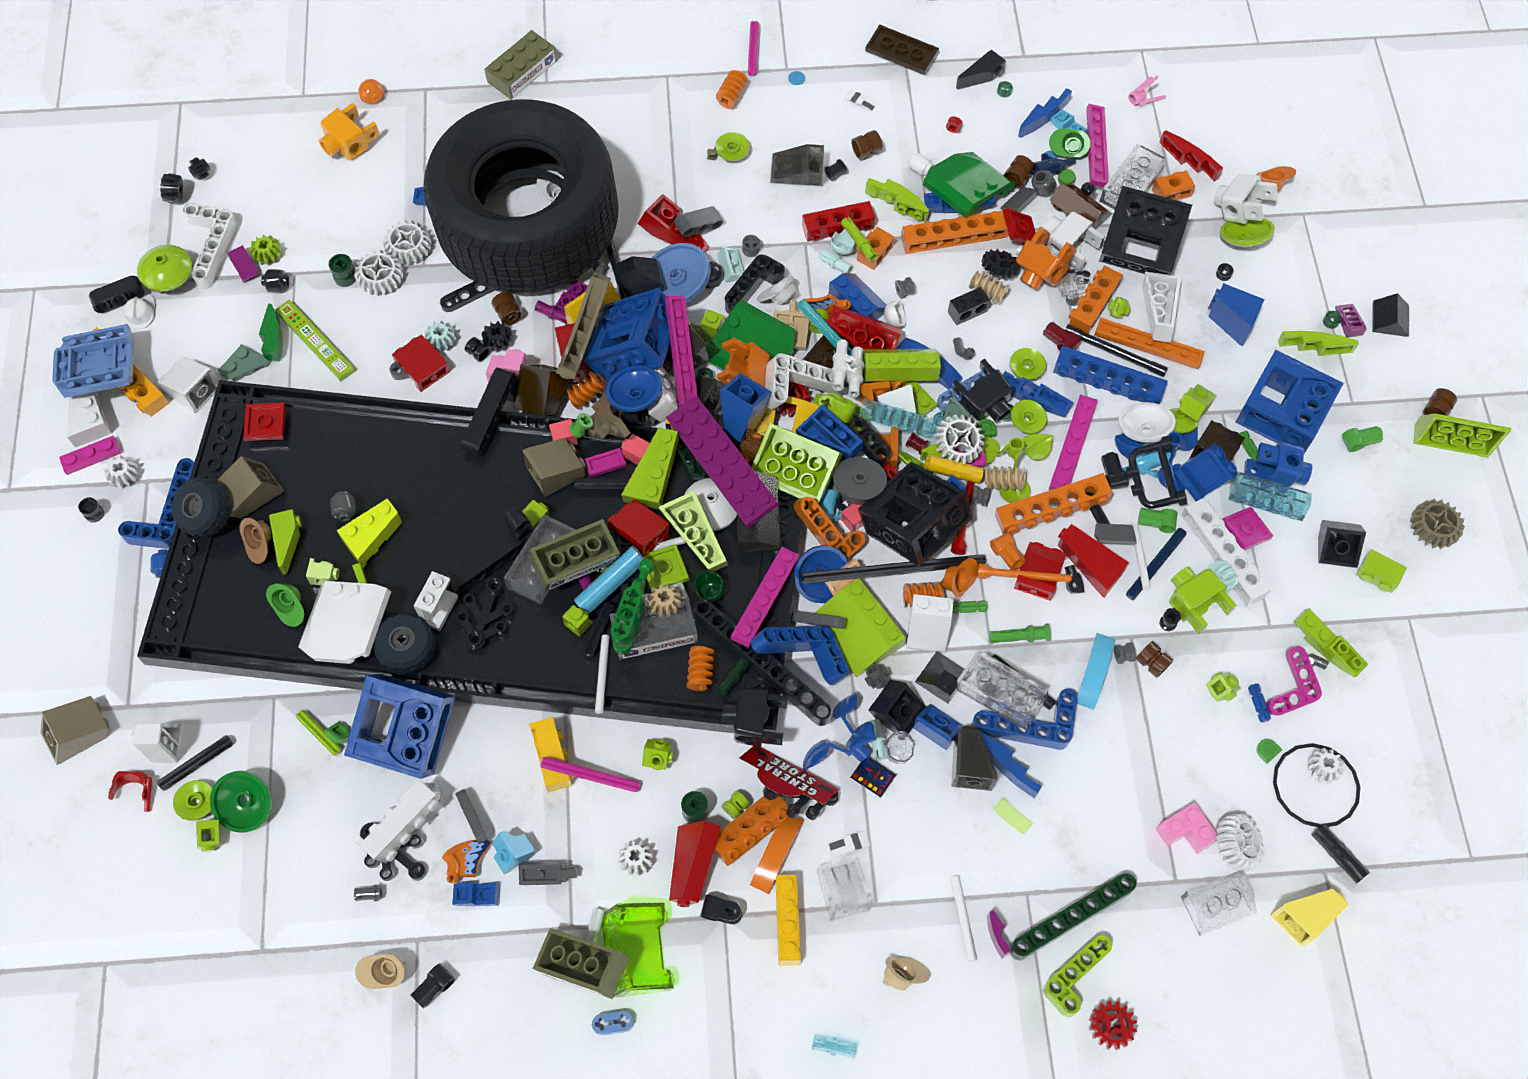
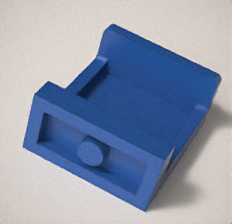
M1213 443L1180 465L1174 474L1197 502L1228 480H1233L1238 472L1234 463L1229 462L1225 457L1223 449Z

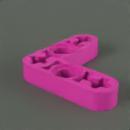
M1290 647L1286 652V659L1298 688L1270 698L1266 703L1268 707L1266 710L1269 711L1270 715H1283L1313 703L1322 696L1321 687L1308 654L1303 647ZM1295 652H1299L1300 656L1297 658L1293 657L1296 654ZM1304 663V665L1296 666V664ZM1302 668L1308 672V677L1305 680L1299 674ZM1313 689L1314 693L1312 696H1309L1308 692ZM1292 694L1298 697L1296 705L1290 703L1289 699ZM1284 702L1285 705L1278 707L1277 710L1273 709L1275 703Z

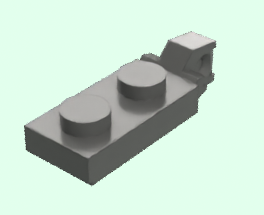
M561 861L519 862L518 864L519 885H558L562 882H567V878H577L578 866L566 865V862Z

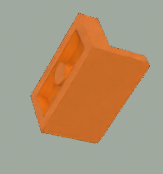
M891 427L890 434L877 435L890 449L888 462H890V467L897 466L898 427ZM883 454L877 455L879 458L885 457Z

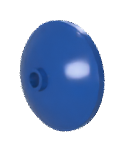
M640 365L626 367L618 371L611 377L606 386V396L609 403L614 408L624 412H636L648 408L657 401L662 392V381L659 374L649 367Z
M826 545L815 546L804 552L794 568V583L798 592L811 602L826 603L833 595L824 582L803 584L801 582V573L816 571L819 568L820 571L840 569L848 563L844 554L836 548Z

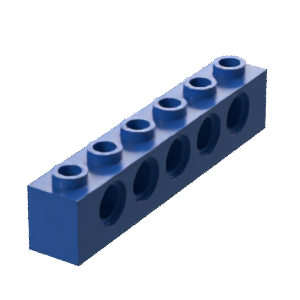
M1062 346L1053 373L1061 377H1068L1079 383H1086L1094 388H1101L1110 391L1112 394L1127 397L1130 400L1160 404L1168 382L1167 380Z

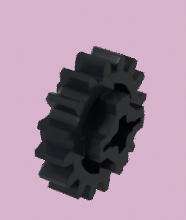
M990 249L989 252L986 251L983 254L981 266L985 267L984 270H989V274H993L996 277L1000 275L1003 278L1006 276L1012 278V275L1016 276L1020 265L1016 262L1017 257H1012L1011 253L1004 250L1000 252L998 249L996 251Z

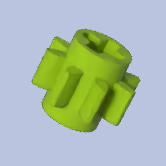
M1116 296L1115 300L1111 299L1108 305V309L1111 310L1110 314L1118 318H1123L1124 314L1128 315L1131 309L1130 305H1128L1129 301Z

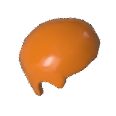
M366 79L360 84L358 94L362 102L376 104L383 98L384 89L377 80Z

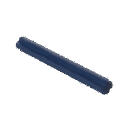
M1178 528L1147 566L1149 581L1186 536L1187 532L1182 528ZM1140 576L1126 593L1130 600H1135L1143 590Z

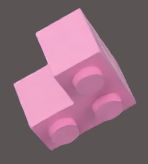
M507 349L505 356L492 355L486 371L488 382L497 367L515 373L517 379H519L520 364H528L525 352L518 349Z
M1195 802L1163 821L1156 828V831L1168 847L1185 837L1196 854L1217 841L1216 836H1218Z

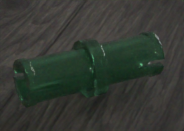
M739 657L731 670L728 669L726 671V676L716 686V690L724 696L727 695L733 685L740 681V676L750 666L749 662Z

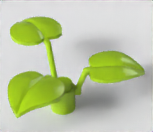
M1032 434L1022 439L1014 437L1009 441V445L1006 444L1000 452L999 443L995 439L984 437L981 440L985 442L983 449L987 464H991L995 456L999 457L1007 450L1008 455L1014 459V472L1017 467L1018 458L1022 453H1027L1028 457L1032 460L1047 458L1051 452L1053 435ZM1025 481V486L1021 491L1017 487L1015 490L1010 488L1003 490L1001 487L999 493L1006 502L1013 503L1028 498L1031 489L1029 483Z

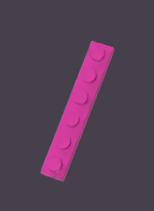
M1089 103L1086 107L1087 135L1090 138V148L1088 150L1090 185L1106 188L1109 181L1105 107Z
M685 296L665 297L678 406L680 407L697 395Z
M1080 394L1048 490L1071 483L1098 401L1097 399Z
M781 547L733 631L731 640L749 648L751 639L757 634L795 566L799 554Z

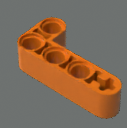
M803 497L796 500L794 504L796 513L820 545L831 546L837 550L840 547L847 559L865 543V536L861 531H849L841 535L814 498ZM815 517L819 518L820 523L818 526L814 522ZM827 532L831 535L830 541L826 539ZM852 535L856 538L855 544L851 541Z

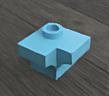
M506 830L500 832L492 843L497 851L494 859L503 874L511 872L518 866L519 862H527L535 852L525 834L513 836Z

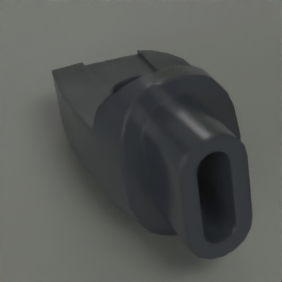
M1075 566L1065 567L1066 574L1072 577L1071 582H1066L1068 592L1071 594L1084 593L1083 581L1079 572L1076 573Z

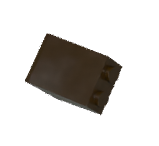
M520 364L515 408L527 414L556 415L570 379L562 378L560 374H557V367L543 364Z
M1211 420L1189 459L1215 443L1223 449L1225 457L1231 462L1245 437L1236 431L1224 427L1221 423Z

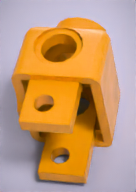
M353 103L343 110L336 108L321 120V127L325 136L318 141L324 152L330 157L340 152L346 159L352 160L368 150V143L380 135L377 124L374 121L363 129L353 122L359 117L356 105Z

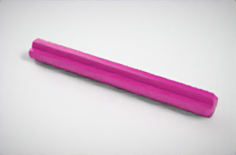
M543 757L540 763V767L631 792H638L639 781L548 757Z

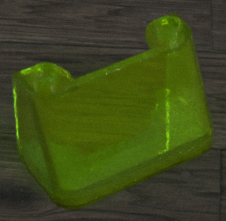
M617 903L604 912L602 918L604 946L618 950L630 958L614 998L665 992L674 989V974L669 969H664L660 927L668 919L665 903Z

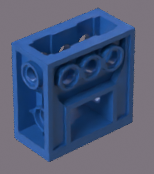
M656 288L602 306L583 361L607 382L615 373L626 367L640 365L657 369L663 366L670 345L665 297L667 296L660 288Z
M1275 350L1235 423L1277 444L1279 441L1302 447L1305 454L1344 383ZM1267 386L1285 395L1281 404L1261 395L1263 388ZM1307 403H1313L1316 408H1310ZM1300 416L1307 417L1308 421H1302Z
M383 674L366 675L344 756L419 779L434 775L456 696ZM380 702L395 706L386 739L371 735Z

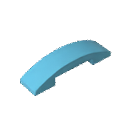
M1096 633L1085 674L1077 694L1078 705L1095 709L1116 639Z

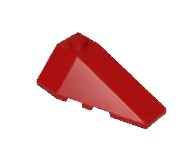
M664 194L645 210L638 222V225L649 234L667 243H689L699 247L703 252L709 247L700 234L682 237L674 224L675 218L681 215L679 213L680 209Z
M835 305L827 320V323L843 337L847 338L853 346L863 349H895L903 330L886 322Z

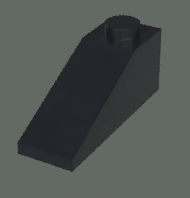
M991 49L957 77L956 88L959 90L993 81L995 78L1002 76L1005 72L1006 60Z

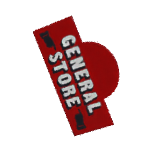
M752 746L739 757L742 761L759 769L757 777L764 786L782 795L799 796L805 794L824 805L839 790L762 747Z

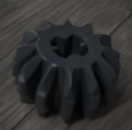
M173 173L164 174L160 184L162 200L168 203H180L184 193L181 175Z
M497 320L496 324H493L490 321V326H484V331L481 334L483 344L487 345L490 350L494 348L497 352L501 348L504 351V346L510 347V341H513L512 330L510 327H507L505 322L500 324Z

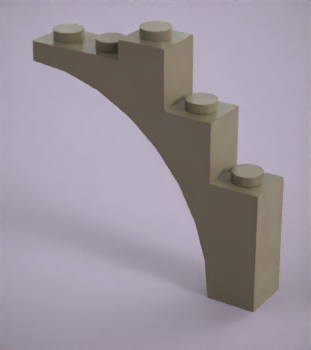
M593 272L574 328L556 371L562 378L575 379L576 374L580 370L611 280L610 277Z
M603 389L601 392L603 397L592 406L595 411L590 416L593 420V426L586 431L593 438L603 439L608 434L626 438L630 431L621 420L623 411L614 408L609 403L606 389Z

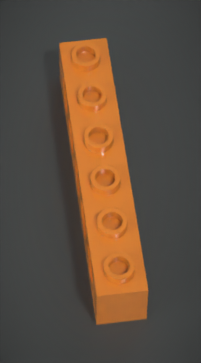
M1003 211L975 214L967 218L960 216L953 219H942L916 225L910 224L903 226L901 231V240L905 254L1002 239L1008 236Z
M1104 473L997 507L995 517L1002 534L1008 532L1010 535H1013L1021 529H1031L1039 523H1049L1060 516L1068 517L1073 512L1079 510L1086 511L1091 506L1097 504L1104 505L1111 500L1112 490ZM1086 492H1092L1094 495L1088 496ZM1068 498H1074L1076 501L1070 502ZM1050 504H1057L1059 507L1053 508ZM1037 509L1041 513L1035 514L1032 510ZM1019 515L1022 519L1017 520L1014 516Z

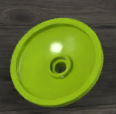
M1249 219L1246 224L1228 221L1220 228L1222 239L1239 247L1257 246L1268 241L1275 233L1274 224L1267 219L1262 221Z
M160 245L150 249L141 257L137 265V275L141 283L148 289L160 292L170 291L186 282L192 272L193 264L189 254L183 248L176 245Z

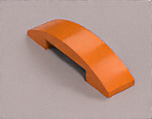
M788 817L776 827L750 886L766 894L770 893L775 883V878L804 819Z

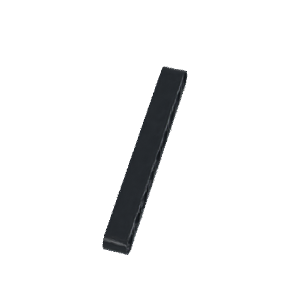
M706 599L696 601L694 604V615L701 625L780 694L788 696V700L816 725L825 726L829 723L831 707L770 653L760 654L755 652L753 648L748 652L743 651L742 648L746 646L727 637L733 633L737 625ZM700 609L708 610L706 613L698 612ZM716 621L722 622V625L715 626L713 625V623ZM759 659L766 660V663L761 665L758 664L757 661ZM774 672L781 673V676L776 678L773 677L771 674ZM794 685L797 689L790 691L786 687ZM809 698L812 702L805 704L801 700ZM824 711L827 716L819 717L817 712Z

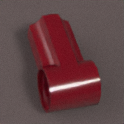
M1050 322L1043 331V335L1054 342L1059 351L1062 346L1075 349L1081 343V339L1076 333L1067 332L1054 322Z

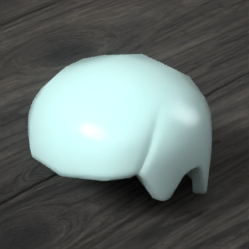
M846 229L840 234L835 232L830 239L832 250L839 255L850 254L857 247V244L850 237Z

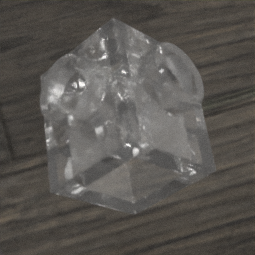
M1076 273L1065 274V277L1058 283L1061 297H1067V300L1078 299V296L1085 293L1086 285L1083 275H1076Z

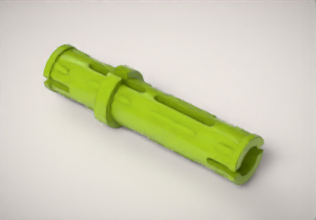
M850 217L844 218L841 225L857 244V249L866 256L869 262L875 261L878 254L871 247V242L862 235Z

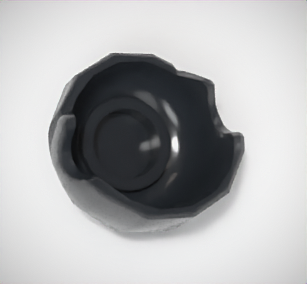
M709 261L711 273L705 288H715L721 283L723 269L715 261Z

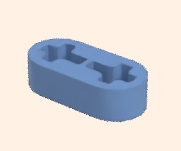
M627 1011L603 1013L594 1017L592 1028L596 1034L602 1036L625 1033L632 1029L634 1021L632 1015ZM622 1016L630 1020V1022L626 1023V1027H622L621 1024H614V1022L620 1021ZM600 1019H603L605 1023L611 1022V1025L604 1026L602 1031L599 1027H596V1024L600 1023Z

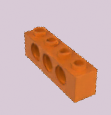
M1105 265L1101 271L1097 270L1093 277L1094 282L1088 284L1085 296L1081 295L1077 302L1078 307L1076 309L1073 308L1068 317L1070 318L1069 325L1089 334L1119 287L1123 274Z
M764 796L720 830L714 854L727 866L732 864L789 817L786 814L788 809L786 802L781 797H777L774 800H768Z

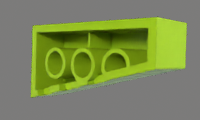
M658 428L621 494L624 502L630 503L635 499L645 507L659 509L662 506L679 442L678 431Z

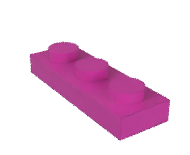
M113 435L62 455L59 459L65 474L69 475L122 453Z

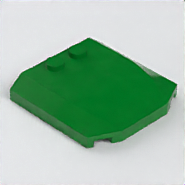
M974 152L953 154L932 166L923 182L926 188L965 218L977 212L979 205L999 193L1003 196L1015 187L1014 182Z
M741 300L735 305L707 347L703 360L719 370L725 371L731 353L721 348L723 342L734 337L745 344L750 342L756 344L769 354V361L780 353L791 356L794 351L796 331L789 325Z

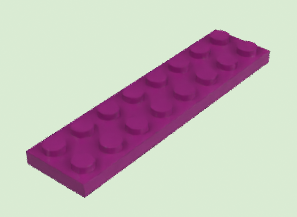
M697 395L666 416L668 422L675 431H678L680 438L747 528L779 506L777 500Z

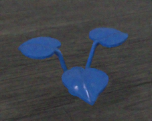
M1198 427L1188 433L1171 432L1168 434L1172 441L1173 450L1166 452H1171L1169 466L1176 491L1185 490L1186 488L1174 474L1181 465H1172L1174 454L1177 448L1182 451H1190L1195 448L1198 442ZM1124 433L1116 435L1114 438L1118 451L1127 459L1133 449L1145 444L1127 437ZM1161 467L1158 471V480L1161 485L1167 488Z
M855 692L842 699L832 711V717L834 719L841 717L852 734L846 742L848 749L846 750L833 743H827L826 740H821L808 750L803 761V770L806 771L822 761L830 747L844 752L848 756L852 754L860 762L869 756L871 750L865 744L877 740L873 724L870 721L865 722L854 731L846 719V714L851 712L856 706L858 698Z

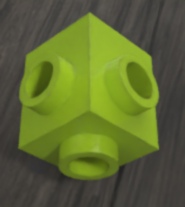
M1219 672L1211 677L1212 680L1206 684L1210 694L1216 701L1226 700L1228 702L1237 696L1236 692L1241 690L1239 680L1230 672Z
M647 739L643 751L642 766L651 767L654 770H666L668 763H672L674 751H671V743L662 739Z

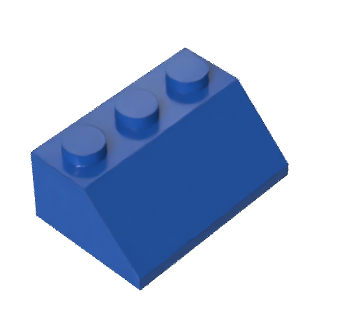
M842 273L829 282L828 294L833 295L838 300H849L851 306L847 310L874 319H879L884 315V309L887 304L856 274Z

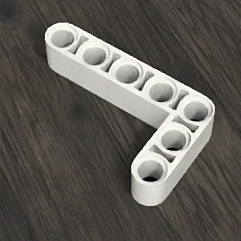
M190 202L185 204L182 209L188 223L192 226L210 229L191 273L200 289H208L214 282L237 223L229 209Z
M777 354L766 366L765 388L772 392L767 403V407L770 409L778 408L787 400L789 381L827 393L834 392L840 396L848 392L849 383L844 381V388L841 391L832 389L833 375L830 368L786 354Z

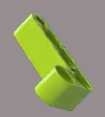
M1099 935L1094 938L1044 985L1043 993L1045 997L1063 1016L1072 1017L1080 1010L1081 1001L1071 990V987L1111 951L1112 942L1107 936ZM1102 944L1104 946L1103 949L1095 955L1093 951L1098 945ZM1081 956L1087 957L1090 960V965H1084L1081 962ZM1065 970H1071L1075 978L1073 980L1068 979L1065 975ZM1050 984H1056L1059 987L1058 994L1051 992ZM1065 1001H1071L1074 1004V1011L1066 1009Z

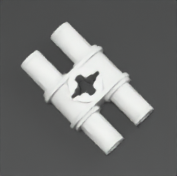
M839 340L836 344V353L833 355L834 362L831 369V374L833 375L832 389L841 391L844 388V381L849 383L848 396L856 398L860 394V384L863 382L862 373L865 365L862 358L864 350L861 347H854L851 357L847 355L848 342L846 340Z

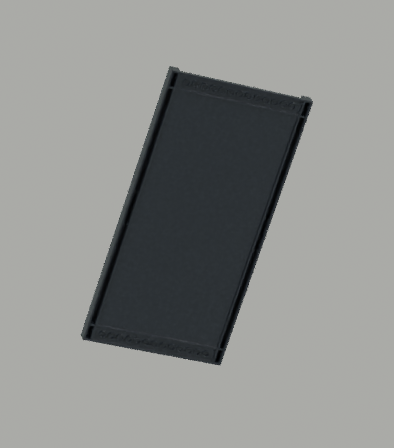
M224 380L218 381L190 479L200 477L217 481L243 456L264 463L284 491L242 519L229 517L225 526L218 533L208 537L189 535L181 531L177 525L175 526L137 657L144 665L357 690L363 689L366 675L383 674L456 696L455 701L726 733H734V727L721 726L724 701L737 703L740 689H768V694L781 695L695 619L694 604L700 599L696 595L693 583L700 573L708 571V569L687 543L678 545L677 548L689 577V581L682 583L689 600L681 604L680 607H677V613L670 612V617L663 614L662 618L659 617V613L649 615L644 603V613L632 648L693 635L694 643L623 659V655L616 653L614 650L611 636V627L622 599L621 585L588 614V618L593 623L580 637L564 625L562 616L573 605L576 608H580L574 601L583 591L578 579L545 592L528 557V552L509 584L506 574L518 555L465 592L457 594L458 598L441 631L431 628L436 645L433 658L426 667L416 673L399 675L389 672L377 660L373 645L369 656L357 657L355 662L349 664L315 661L299 648L321 585L310 584L306 578L310 558L315 559L316 563L326 561L333 564L334 568H339V578L335 582L358 583L352 565L358 562L342 541L337 530L386 499L390 501L398 512L402 523L389 539L380 545L377 553L368 559L363 568L368 584H376L391 591L380 624L388 617L400 613H411L418 616L414 604L432 571L446 576L453 568L506 533L508 528L504 515L512 507L518 506L523 511L534 500L537 503H543L549 509L550 519L544 525L542 532L531 547L533 548L601 519L604 520L608 528L609 518L617 514L625 504L629 503L624 502L621 494L624 490H576L574 482L545 497L527 470L522 450L552 442L550 424L569 419L574 423L577 419L501 411L483 453L479 456L461 449L463 437L477 408ZM246 404H285L284 439L244 440ZM625 424L630 431V434L626 437L627 439L634 434L648 443L652 441L658 430L655 427ZM585 431L583 437L577 438L578 444L573 446L577 452L576 456L578 458L581 457L584 461L586 458L620 448L622 451L621 446L626 438L609 434L603 439L593 438ZM680 436L662 505L684 496L687 489L695 482L710 478ZM728 436L752 467L763 439L746 437L743 441L739 442ZM624 458L626 467L592 478L630 479L638 465ZM584 468L585 476L582 478H590L587 468ZM765 483L764 485L779 503L778 507L749 528L737 516L735 521L728 527L713 531L728 565L714 571L721 576L725 590L720 599L711 603L736 625L739 623L781 547L798 554L802 519L796 513L794 504L799 498ZM342 491L350 493L356 499L357 513L346 522H341L339 519L332 517L330 509L331 498L336 493ZM647 507L669 523V536L663 541L681 537L659 509ZM293 509L295 515L300 516L302 527H299L300 537L287 574L283 575L278 567L273 535L267 546L268 553L265 561L256 564L250 560L240 533V523L243 519L263 520L271 529L269 518L271 514ZM625 539L623 542H624V543H629L630 541H628L627 539ZM795 566L757 634L764 628L789 627ZM593 571L589 573L592 582L595 579H597L602 574V572ZM491 577H497L501 580L503 589L499 594H496L490 613L501 608L505 603H510L513 606L514 613L509 617L502 616L486 624L483 631L494 627L498 621H504L508 630L505 634L497 633L486 639L482 648L472 650L465 643L467 632L463 625L458 622L457 614L461 611L467 612L470 617L469 622L475 630L477 621L470 608L465 605L463 598L466 594H473L476 598L477 606L482 611L488 594L486 582ZM647 579L645 581L644 595L651 593ZM275 583L290 584L299 590L301 594L300 603L304 609V619L300 625L291 627L280 620L267 601L266 592L270 585ZM448 585L446 590L455 593L450 585ZM497 585L492 587L493 590L498 588ZM469 598L466 602L470 603L473 599ZM604 602H609L614 605V610L602 634L608 635L610 638L603 713L598 714L595 713L601 639L592 657L583 655L582 650ZM505 608L504 611L509 612L511 608ZM700 609L698 612L706 613L708 610ZM462 616L460 620H465L467 616ZM716 621L713 625L720 626L722 622ZM499 626L498 630H503L505 626ZM475 638L472 642L477 643L479 639ZM626 642L622 644L618 643L619 648H622L624 645H626ZM693 646H704L715 651L713 655H709L714 658V661L709 663L714 667L712 670H708L713 673V677L707 678L712 680V684L707 685L708 689L705 691H695L687 688L688 667L690 666L688 664L690 659L689 652ZM743 647L742 650L748 652L752 648ZM786 652L770 653L784 665ZM759 659L757 663L763 665L766 663V660ZM774 672L771 675L778 678L781 676V673ZM769 707V717L765 721L764 731L776 732L779 708Z

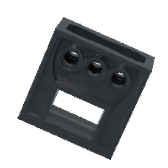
M1122 186L1099 262L1141 274L1150 272L1171 275L1192 204ZM1125 237L1159 246L1155 261L1121 252Z
M913 462L907 464L890 479L880 495L867 500L858 508L867 535L918 567L925 563L973 519L966 492ZM902 521L908 523L904 528L899 526Z

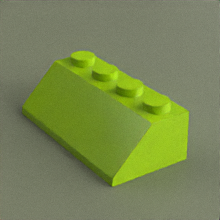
M863 349L865 381L939 380L941 365L937 349Z

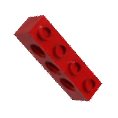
M870 201L802 214V227L807 242L832 237L835 232L838 234L842 233L845 228L841 225V222L844 218L848 217L852 219L860 231L874 228L875 215Z

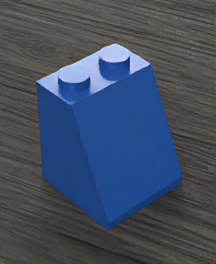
M1223 283L1221 289H1216L1208 309H1211L1208 317L1239 345L1243 346L1265 299Z
M742 373L726 384L720 391L725 433L739 442L743 441L760 425L772 392Z

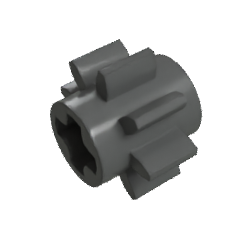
M874 664L866 670L868 677L864 680L873 689L875 687L881 689L889 682L887 676L890 673L886 667Z

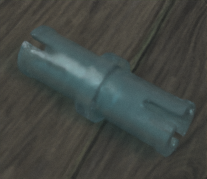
M814 1035L812 1050L829 1052L832 1056L838 1054L855 1058L857 1044L838 1041V1038L835 1037L834 1039H828Z

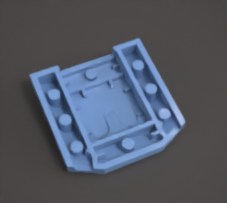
M128 324L64 336L62 338L63 344L54 351L52 381L64 398L126 386L133 382V337Z

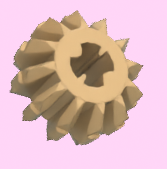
M659 583L658 589L652 587V594L647 596L649 600L647 604L648 608H652L653 615L659 612V617L662 618L663 614L670 617V612L677 613V607L681 606V594L677 593V588L673 587L670 589V584L668 583L665 587H662Z

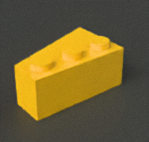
M553 717L529 723L539 763H541L543 757L563 762L569 759L566 748L561 747L560 742L564 741L561 729L557 730ZM541 768L548 793L572 786L570 779H573L574 776Z

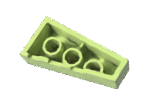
M695 491L659 507L663 515L708 571H716L728 565Z

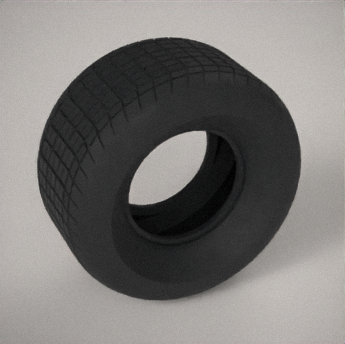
M516 99L496 102L478 108L455 122L440 137L430 154L425 169V202L444 254L462 274L490 289L526 294L544 292L563 286L577 279L596 264L608 248L615 233L619 206L609 152L599 134L587 121L569 109L557 104L532 99ZM549 171H556V172H558L559 174H561V175L564 177V179H562V178L559 177L558 175H556V174H554V173H552V172H549ZM518 178H542L555 183L561 188L560 193L550 205L541 211L526 216L510 217L499 215L484 206L489 196L498 187Z

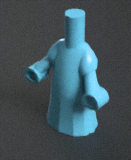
M1157 450L1138 455L1136 463L1140 474H1149L1158 478V470H1150L1151 468L1161 466ZM1166 452L1167 459L1169 462L1171 452Z
M826 489L819 502V506L834 524L836 520L841 519V515H839L841 510H838L836 515H833L839 494L835 490ZM815 517L814 522L819 525L820 521L818 517Z

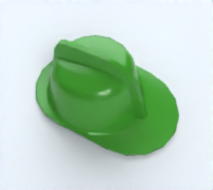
M1063 128L1052 133L1049 139V146L1056 155L1076 158L1088 152L1090 138L1084 131Z
M275 583L270 585L266 592L267 601L280 620L291 627L300 625L304 619V609L300 603L301 594L299 590L290 584Z

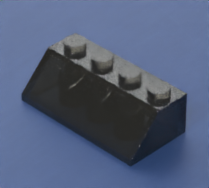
M754 471L779 503L778 478ZM779 506L749 528L746 527L737 514L738 545L743 553L781 548Z

